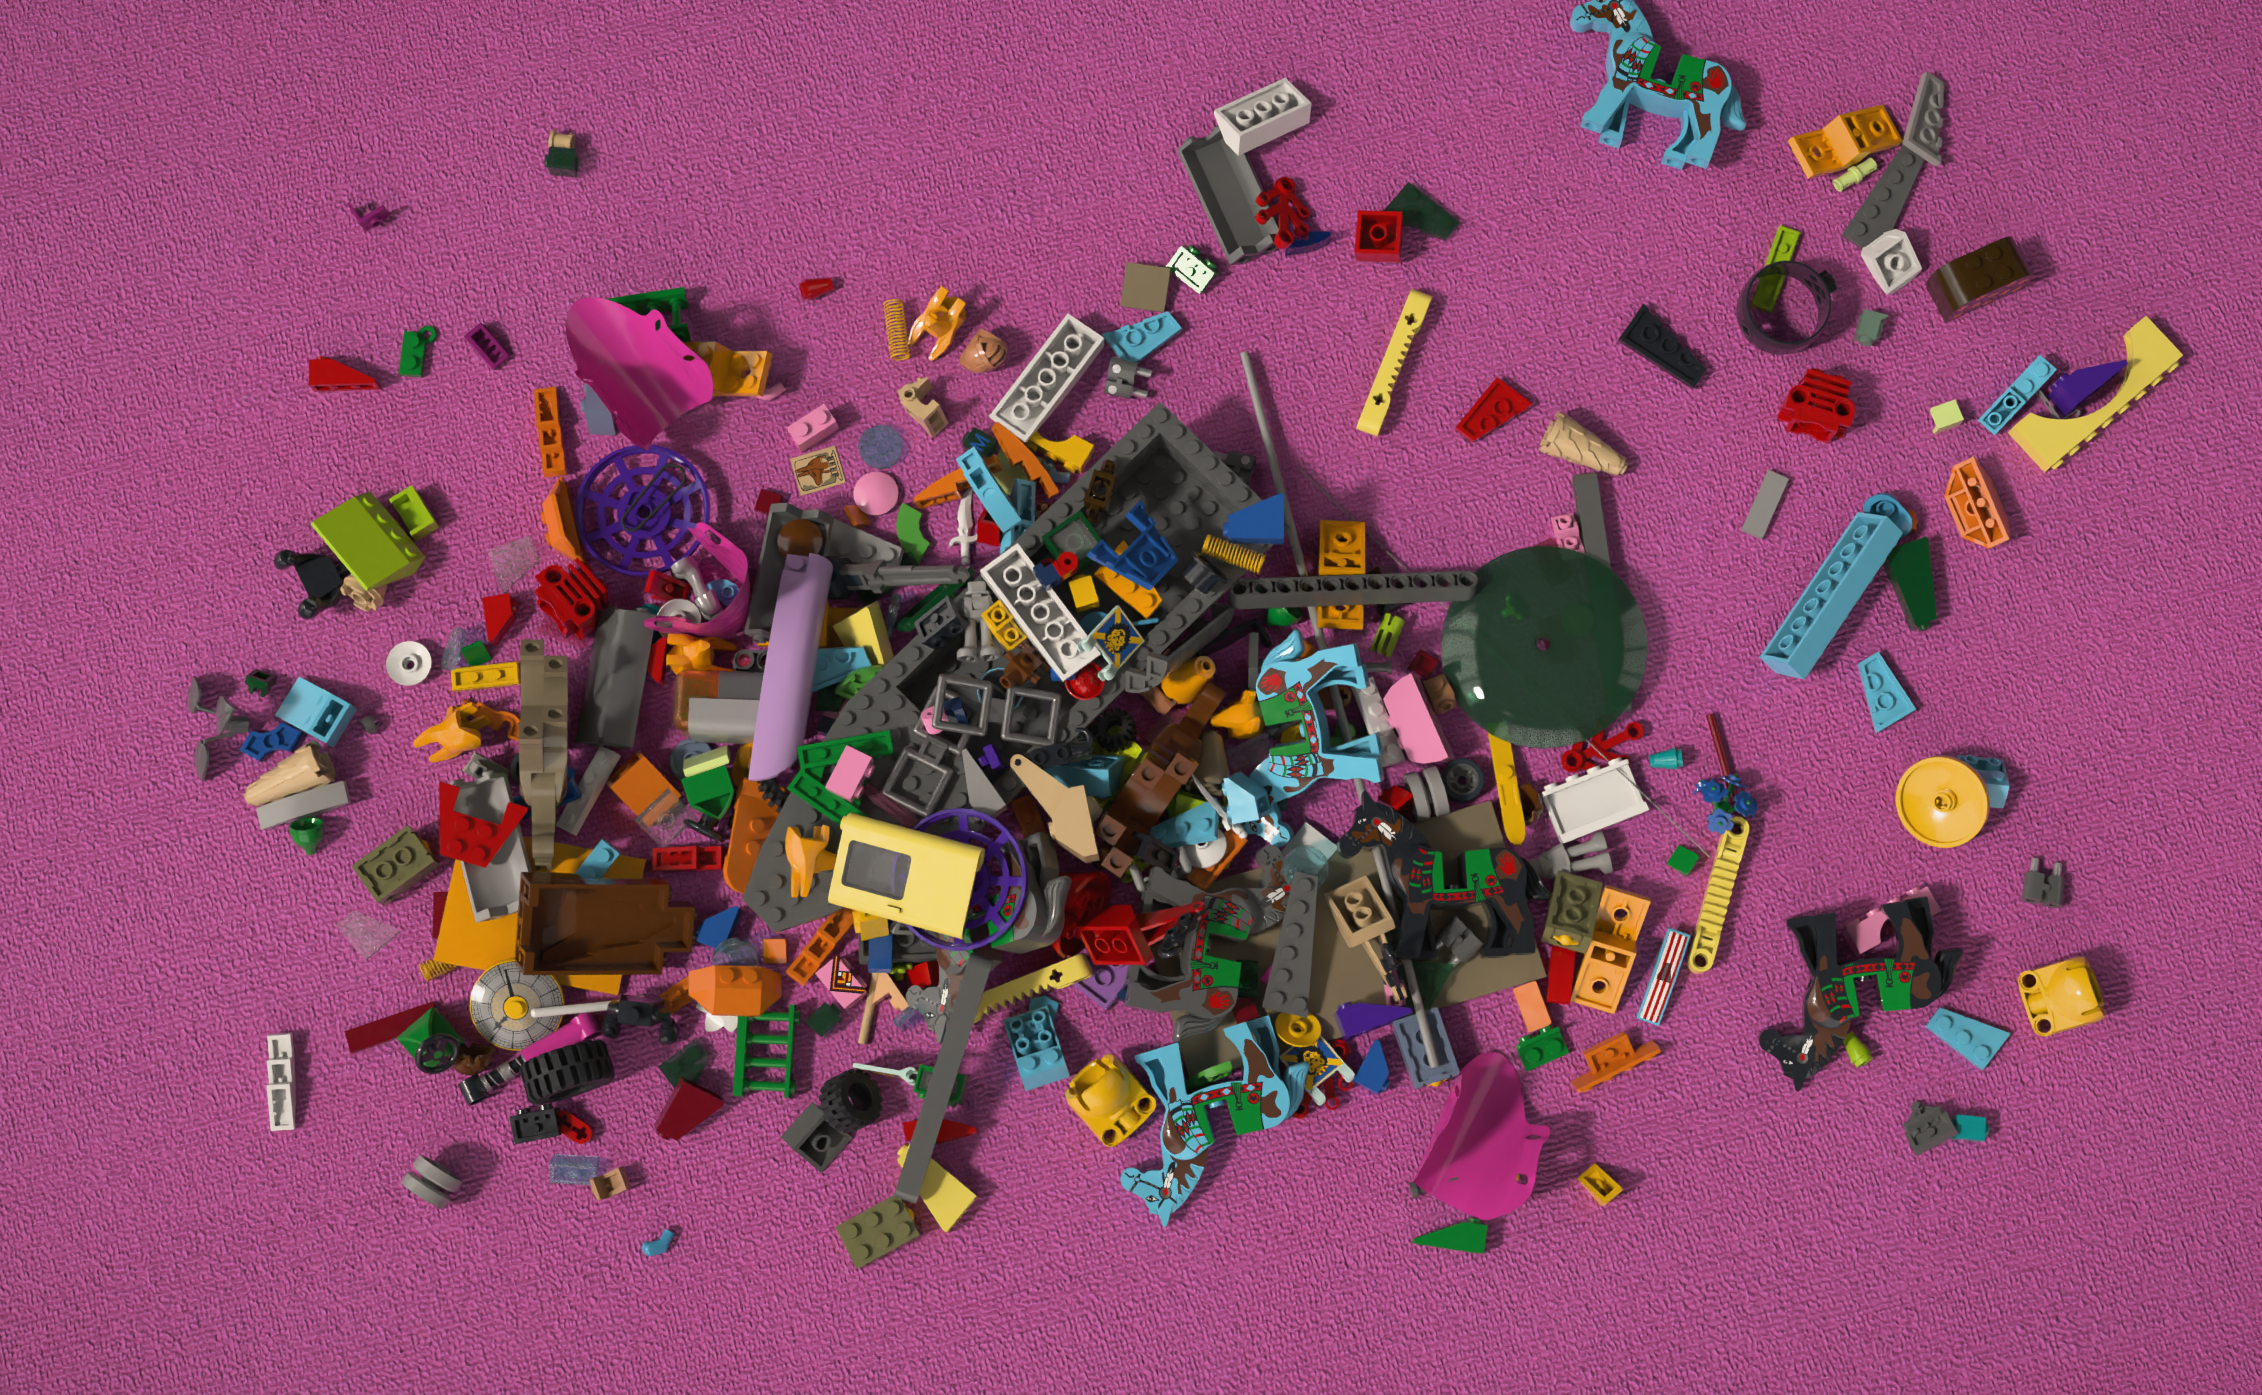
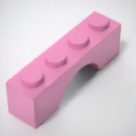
M1917 886L1906 892L1908 897L1904 899L1928 897L1931 916L1941 911L1928 887L1920 889ZM1896 897L1887 903L1898 902L1901 900L1899 897ZM1878 907L1866 913L1867 919L1860 922L1859 918L1846 924L1848 929L1842 932L1855 956L1881 943L1880 931L1888 918Z

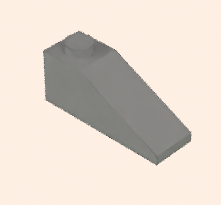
M965 748L962 750L969 802L972 806L970 810H977L995 818L1008 808ZM974 817L977 822L981 820L984 825L988 823L985 820Z

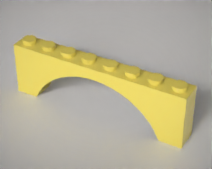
M2147 316L2141 319L2123 336L2126 344L2128 364L2121 387L2111 402L2094 413L2074 419H2050L2029 413L2008 432L2044 473L2050 468L2053 470L2058 468L2064 462L2062 458L2066 454L2071 457L2081 448L2078 445L2083 440L2086 442L2090 441L2098 434L2095 431L2098 427L2101 426L2104 429L2114 420L2111 416L2116 412L2121 415L2130 407L2128 403L2133 398L2136 401L2147 393L2145 388L2148 385L2154 387L2163 379L2161 374L2166 370L2171 373L2180 365L2178 360L2183 354Z

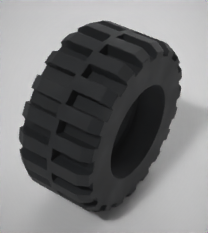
M599 1039L567 1045L540 1054L521 1064L519 1070L528 1101L533 1105L552 1103L589 1092L611 1082L615 1075L607 1045Z

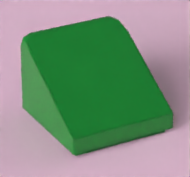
M482 640L460 649L470 667L479 666L491 660L488 648Z
M1678 845L1666 865L1686 877L1700 856Z

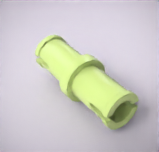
M1869 157L1856 167L1851 166L1848 172L1833 180L1834 187L1837 191L1841 192L1853 183L1861 182L1863 177L1877 170L1876 162Z

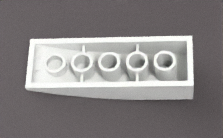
M1067 314L989 415V418L996 423L999 422L1015 436L1027 442L1063 401L1104 348V337L1070 314Z
M1017 543L980 570L981 576L1001 603L1012 614L1015 622L1064 682L1100 656L1101 653L1095 645L1090 652H1079L1076 645L1087 637V634L1053 589L1044 590L1033 573L1035 565Z

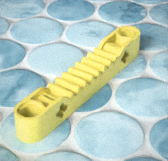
M1411 289L1356 429L1376 437L1378 436L1389 409L1391 393L1398 374H1400L1414 335L1419 332L1433 296ZM1409 320H1413V323L1411 325L1407 324ZM1378 399L1382 400V403H1380V405L1375 404L1378 401Z
M1736 816L1731 818L1733 824L1741 828L1740 835H1735L1731 830H1726L1720 836L1687 957L1688 969L1695 974L1706 972L1712 967L1734 880L1737 876V870L1749 833V824L1742 817ZM1697 955L1705 959L1704 967H1699L1695 964V957Z
M1086 953L1073 956L983 992L974 1023L980 1021L984 1014L989 1015L990 1008L997 1012L999 1004L1003 1008H1007V1001L1014 1005L1016 997L1020 1001H1024V994L1029 998L1033 997V991L1040 995L1042 987L1046 991H1050V986L1055 989H1062L1092 977L1094 974ZM1056 971L1060 974H1063V976L1060 977V982L1052 980V978L1055 976L1054 972Z

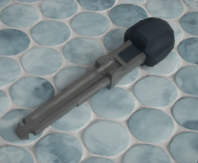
M826 556V559L833 565L827 598L831 600L848 599L854 590H872L874 593H882L888 586L960 584L961 581L964 583L970 577L968 570L963 566H960V568H957L956 565L886 566L885 560H875L868 564H853L849 558Z

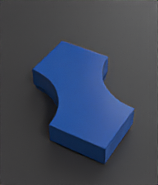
M281 722L274 730L267 733L251 731L239 751L262 762L267 755L275 751H288L292 753L304 733Z

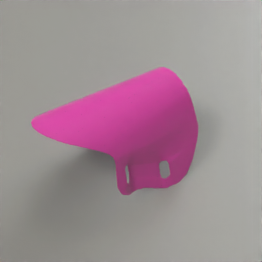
M599 297L580 299L570 307L565 327L571 355L577 366V370L574 371L575 375L594 390L611 413L619 430L635 445L648 451L654 438L677 418L694 407L712 400L713 380L707 364L668 328L665 318L658 310L653 309L646 316H642L621 304ZM660 319L661 327L656 331L655 322ZM690 355L695 357V359L688 361L683 359V357Z
M700 522L697 523L695 528L687 529L743 585L725 611L709 622L694 624L683 617L655 616L654 618L644 620V626L648 629L670 634H688L698 638H722L735 634L746 625L751 603L747 557L742 550L706 523ZM711 530L721 539V543L718 545L706 536L705 531ZM654 622H671L673 627H657Z
M1496 1052L1482 1053L1468 1062L1460 1071L1454 1081L1414 1178V1183L1428 1194L1481 1220H1490L1508 1214L1522 1206L1529 1198L1536 1181L1537 1164L1541 1148L1549 1139L1551 1133L1548 1126L1527 1123L1519 1077L1513 1065L1505 1056ZM1530 1135L1541 1136L1535 1140L1526 1139ZM1518 1173L1527 1175L1528 1183L1526 1185L1516 1181ZM1459 1177L1457 1180L1449 1182L1450 1179Z

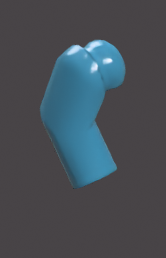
M664 1229L659 1240L645 1241L642 1244V1251L647 1256L665 1253L675 1233Z

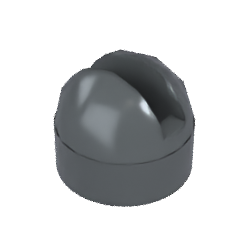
M373 715L366 716L360 720L361 725L370 735L374 734L380 727V721L374 722L377 717Z

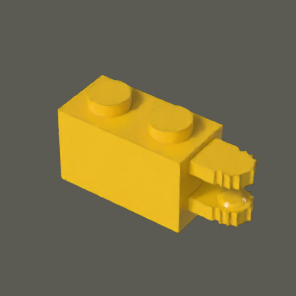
M857 910L852 911L855 933H860L862 941L889 935L888 919Z

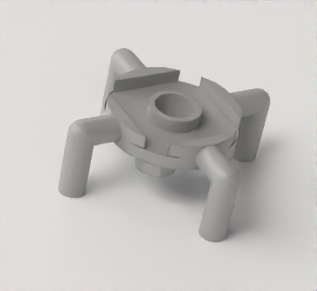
M1180 846L1175 849V851L1180 853L1179 860H1177L1178 866L1174 867L1169 876L1177 880L1187 881L1186 877L1192 872V867L1184 846ZM1136 863L1130 865L1129 869L1137 895L1141 898L1142 893L1147 890L1149 877L1143 879Z

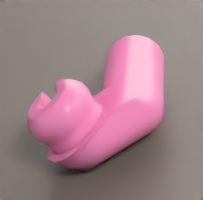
M779 381L770 388L765 386L763 397H755L771 401L785 392L786 389Z

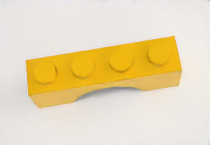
M1038 431L1027 442L1018 438L1021 442L1025 443L1029 450L1042 452L1046 459H1050L1054 463L1058 461L1064 464L1063 467L1072 473L1077 471L1082 474L1094 453V445L1076 435L1061 442L1046 440Z

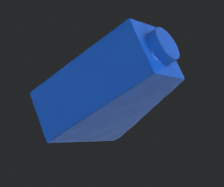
M1279 493L1228 515V522H1223V536H1228L1230 544H1283L1284 493Z

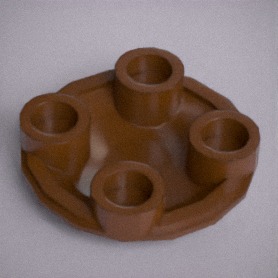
M796 519L789 521L781 528L777 544L781 555L785 558L787 554L809 557V553L818 555L822 548L823 538L820 529L814 523L805 519Z

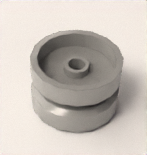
M1435 765L1423 769L1422 779L1415 771L1403 775L1405 790L1413 795L1412 813L1417 823L1430 819V807L1437 817L1449 814L1445 786Z
M419 1154L413 1162V1166L422 1176L414 1172H407L401 1180V1184L428 1203L444 1210L451 1199L441 1187L450 1192H456L463 1181L444 1165Z

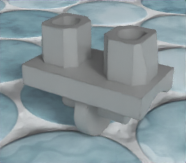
M474 751L470 761L462 769L464 773L475 779L483 777L482 773L496 770V773L506 772L507 776L510 773L508 768Z

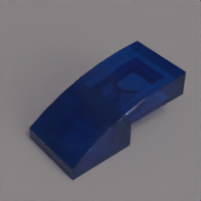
M1309 231L1308 240H1294L1286 248V255L1309 253L1328 245L1331 239V232Z

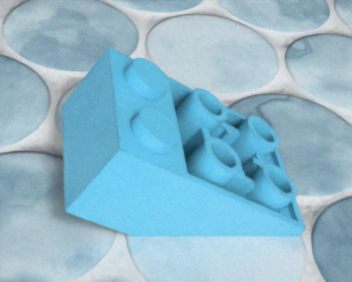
M298 677L275 716L334 748L357 709L330 692Z
M1048 1006L1003 1020L1025 1091L1070 1077ZM1052 1027L1051 1032L1045 1029ZM1039 1033L1038 1035L1034 1036L1032 1042H1029L1027 1038Z

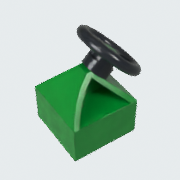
M726 765L681 779L690 808L702 813L698 823L690 819H684V825L720 843L725 842V837L713 831V829L717 827L718 820H721L730 808L734 797V789Z
M437 1007L430 1008L397 1037V1040L415 1059L417 1068L426 1074H438L449 1069L459 1056L460 1046L467 1042Z

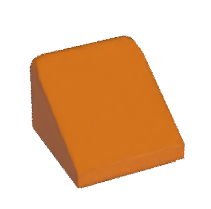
M857 505L844 506L845 514L854 528L860 530L870 524L865 512L860 510Z
M763 939L764 964H787L788 941L786 939Z

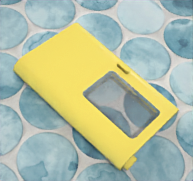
M854 813L843 816L840 824V829L843 831L828 902L963 940V931L976 872L980 870L983 864L985 849Z

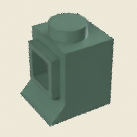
M1864 309L1862 315L1860 314L1853 340L1858 341L1862 346H1872L1880 338L1883 323L1889 315Z

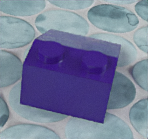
M2122 360L2078 369L2070 375L2066 372L2050 387L2053 391L2047 397L2066 416L2112 380L2128 362Z
M1350 1001L1339 1005L1334 1017L1345 1042L1389 1025L1393 1021L1411 1015L1412 1010L1407 1007L1356 1003L1353 1005Z

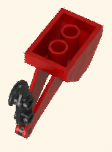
M1197 901L1188 905L1136 915L1131 905H1112L1084 918L1076 928L1094 965H1147L1154 957L1150 945L1164 938L1163 943L1157 950L1158 956L1161 958L1175 956L1182 950V947L1178 945L1183 943V938L1196 928L1198 920L1208 915V910L1203 901ZM1178 946L1176 949L1168 951L1171 947Z

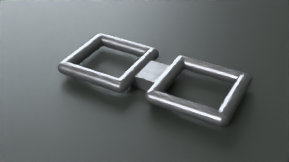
M943 673L938 676L932 727L934 729L983 737L987 734L988 722L1002 724L1001 738L1003 740L1042 747L1056 744L1062 699L1060 693L1013 685L1007 689L1006 699L1002 700L992 698L993 683L990 681ZM947 684L983 690L978 726L942 720ZM1015 695L1052 701L1047 738L1011 732Z
M937 685L933 689L923 711L934 706ZM946 688L945 698L950 700L960 696L964 707L974 712L969 725L977 726L979 724L981 705ZM920 715L913 728V733L925 740L919 752L909 747L903 748L881 790V796L926 818L932 815L953 774L952 768L941 763L946 751L961 756L962 750L967 747L972 735L962 734L956 745L936 734H929L924 729L925 726ZM908 758L942 774L925 807L892 791Z

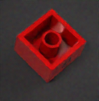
M1358 210L1354 252L1356 261L1401 263L1404 227L1402 212Z

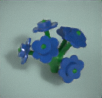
M1737 774L1721 776L1722 779L1730 783L1728 790L1724 788L1723 783H1716L1715 778L1711 781H1708L1707 778L1699 780V783L1695 785L1697 789L1693 794L1701 792L1704 801L1707 803L1712 802L1714 805L1712 814L1708 815L1707 818L1709 821L1708 829L1711 832L1717 831L1719 834H1724L1726 830H1731L1734 824L1730 813L1734 811L1742 813L1744 817L1749 816L1751 819L1755 816V811L1758 809L1757 802L1754 797L1751 798L1750 793L1741 791L1739 795H1735L1734 800L1736 803L1733 807L1727 803L1735 785L1747 787V785L1741 782L1742 778Z

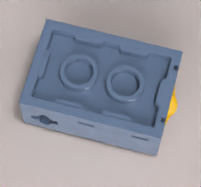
M1438 1007L1426 1010L1425 1013L1440 1067L1430 1068L1416 1014L1393 1021L1391 1024L1413 1090L1426 1086L1438 1087L1445 1080L1457 1077L1460 1073Z

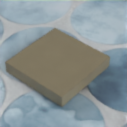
M1127 262L1120 307L1164 313L1171 268Z

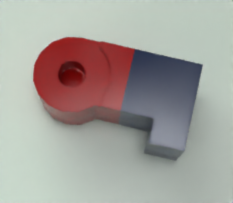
M1064 552L1057 561L1045 568L1041 563L1033 567V573L1045 591L1050 590L1077 572V556L1072 552Z

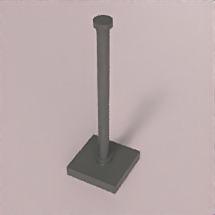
M1249 633L1248 689L1256 691L1258 672H1261L1264 661L1263 658H1258L1259 633ZM1387 661V663H1366L1367 672H1387V674H1392V661Z

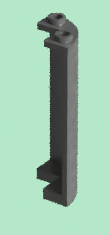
M789 503L771 504L744 634L753 637L754 642L765 644L766 641L769 642L782 571L786 562V558L781 555L777 544L781 528L789 521L796 519H805L814 523L820 529L823 538L822 548L818 555L826 558L834 516L820 509L801 510Z
M1217 602L1212 605V620L1208 621L1199 618L1191 625V635L1165 656L1153 652L1148 654L1146 671L1133 667L1126 670L1125 691L1142 693L1151 690L1229 626L1233 618L1234 607Z
M607 606V609L599 611L575 743L593 747L606 745L624 750L633 748L654 631L644 626V620L656 616L650 614L648 609L636 608V611L623 610L616 606Z

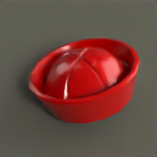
M1091 661L1076 673L1075 680H1065L1068 692L1074 698L1080 700H1090L1097 697L1105 685V681H1101L1098 677V673L1102 668Z

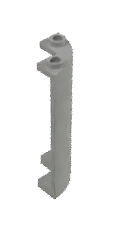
M496 770L482 773L483 777L475 781L464 782V779H457L450 782L451 785L460 787L453 809L456 812L501 824L507 803H514L506 772L496 773ZM519 823L486 868L460 861L476 923L518 913L521 872H532Z

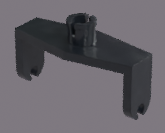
M1255 618L1230 630L1227 627L1221 634L1197 652L1196 657L1208 656L1224 649L1253 631L1259 633V639L1266 648L1271 647L1272 641L1259 620Z

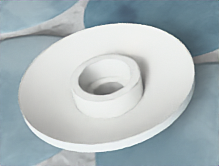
M674 599L667 602L657 614V616L680 615V617L686 618L694 624L701 623L699 609L693 602L686 599ZM656 621V626L671 628L673 623ZM659 632L663 637L668 638L669 633Z
M406 641L396 645L389 652L386 660V669L389 676L396 683L403 686H413L421 683L429 675L432 667L429 651L420 643ZM409 662H414L415 664L412 669L407 667Z
M1218 829V840L1206 842L1203 846L1198 844L1184 846L1191 866L1209 868L1222 860L1226 853L1227 842L1222 831Z

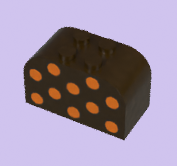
M2008 236L1943 265L1930 276L1925 286L1944 322L1947 323L2025 288L2033 278V274L2014 238Z

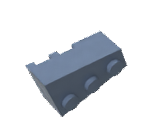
M585 383L584 392L586 397L581 400V412L585 413L589 433L616 436L617 428H615L611 413L594 390Z

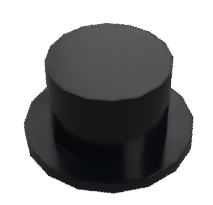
M1193 550L1191 552L1194 561L1183 572V576L1196 589L1207 595L1218 581L1227 583V576L1213 562L1198 551Z

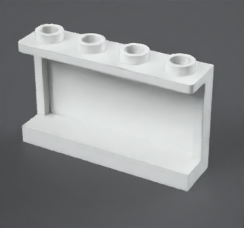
M1621 757L1609 761L1608 767L1601 769L1598 765L1586 770L1587 775L1579 777L1578 774L1565 778L1566 783L1558 786L1557 782H1554L1544 787L1545 791L1540 793L1560 844H1565L1649 810L1646 801L1643 802L1639 790L1616 770L1618 768L1620 772L1636 785L1628 765V759L1622 761Z

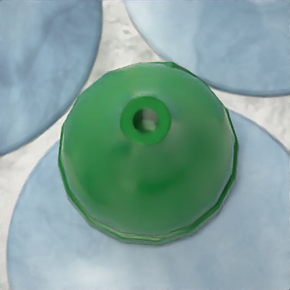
M1300 607L1269 608L1265 623L1269 627L1291 626L1299 622L1303 614Z
M317 817L301 818L290 823L289 833L296 845L301 847L307 855H313L316 853L317 846L324 837L325 825L323 820Z

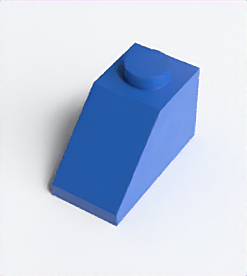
M733 906L705 919L704 923L699 924L695 934L698 937L697 942L726 953L742 910L737 906Z
M1375 1039L1352 1082L1378 1095L1379 1091L1385 1092L1390 1080L1387 1079L1389 1070L1380 1041Z

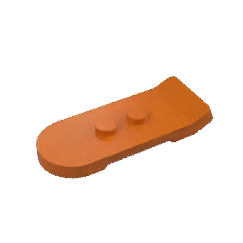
M747 776L741 779L736 792L735 813L728 854L725 857L723 875L727 885L733 891L740 894L745 893L759 851L779 815L776 812L778 808L776 804L771 808L768 806L770 799L763 800L762 795L764 792H759L758 790L760 784L757 781H750ZM777 784L780 787V789L783 792H785V789L781 785Z

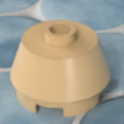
M352 574L344 578V584L341 586L343 596L348 594L355 600L352 603L354 606L367 612L371 608L376 611L378 607L383 605L387 590V584L365 591Z

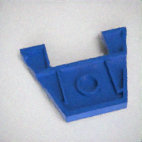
M1140 500L1125 517L1142 532L1141 535L1120 556L1102 539L1086 556L1150 591L1179 559L1165 537L1160 536L1154 526L1156 524L1152 517H1148L1144 511L1145 505Z

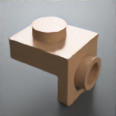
M1444 674L1423 682L1424 689L1432 702L1435 714L1449 711L1457 706L1454 692Z
M624 1166L589 1180L592 1193L597 1201L609 1199L632 1188Z

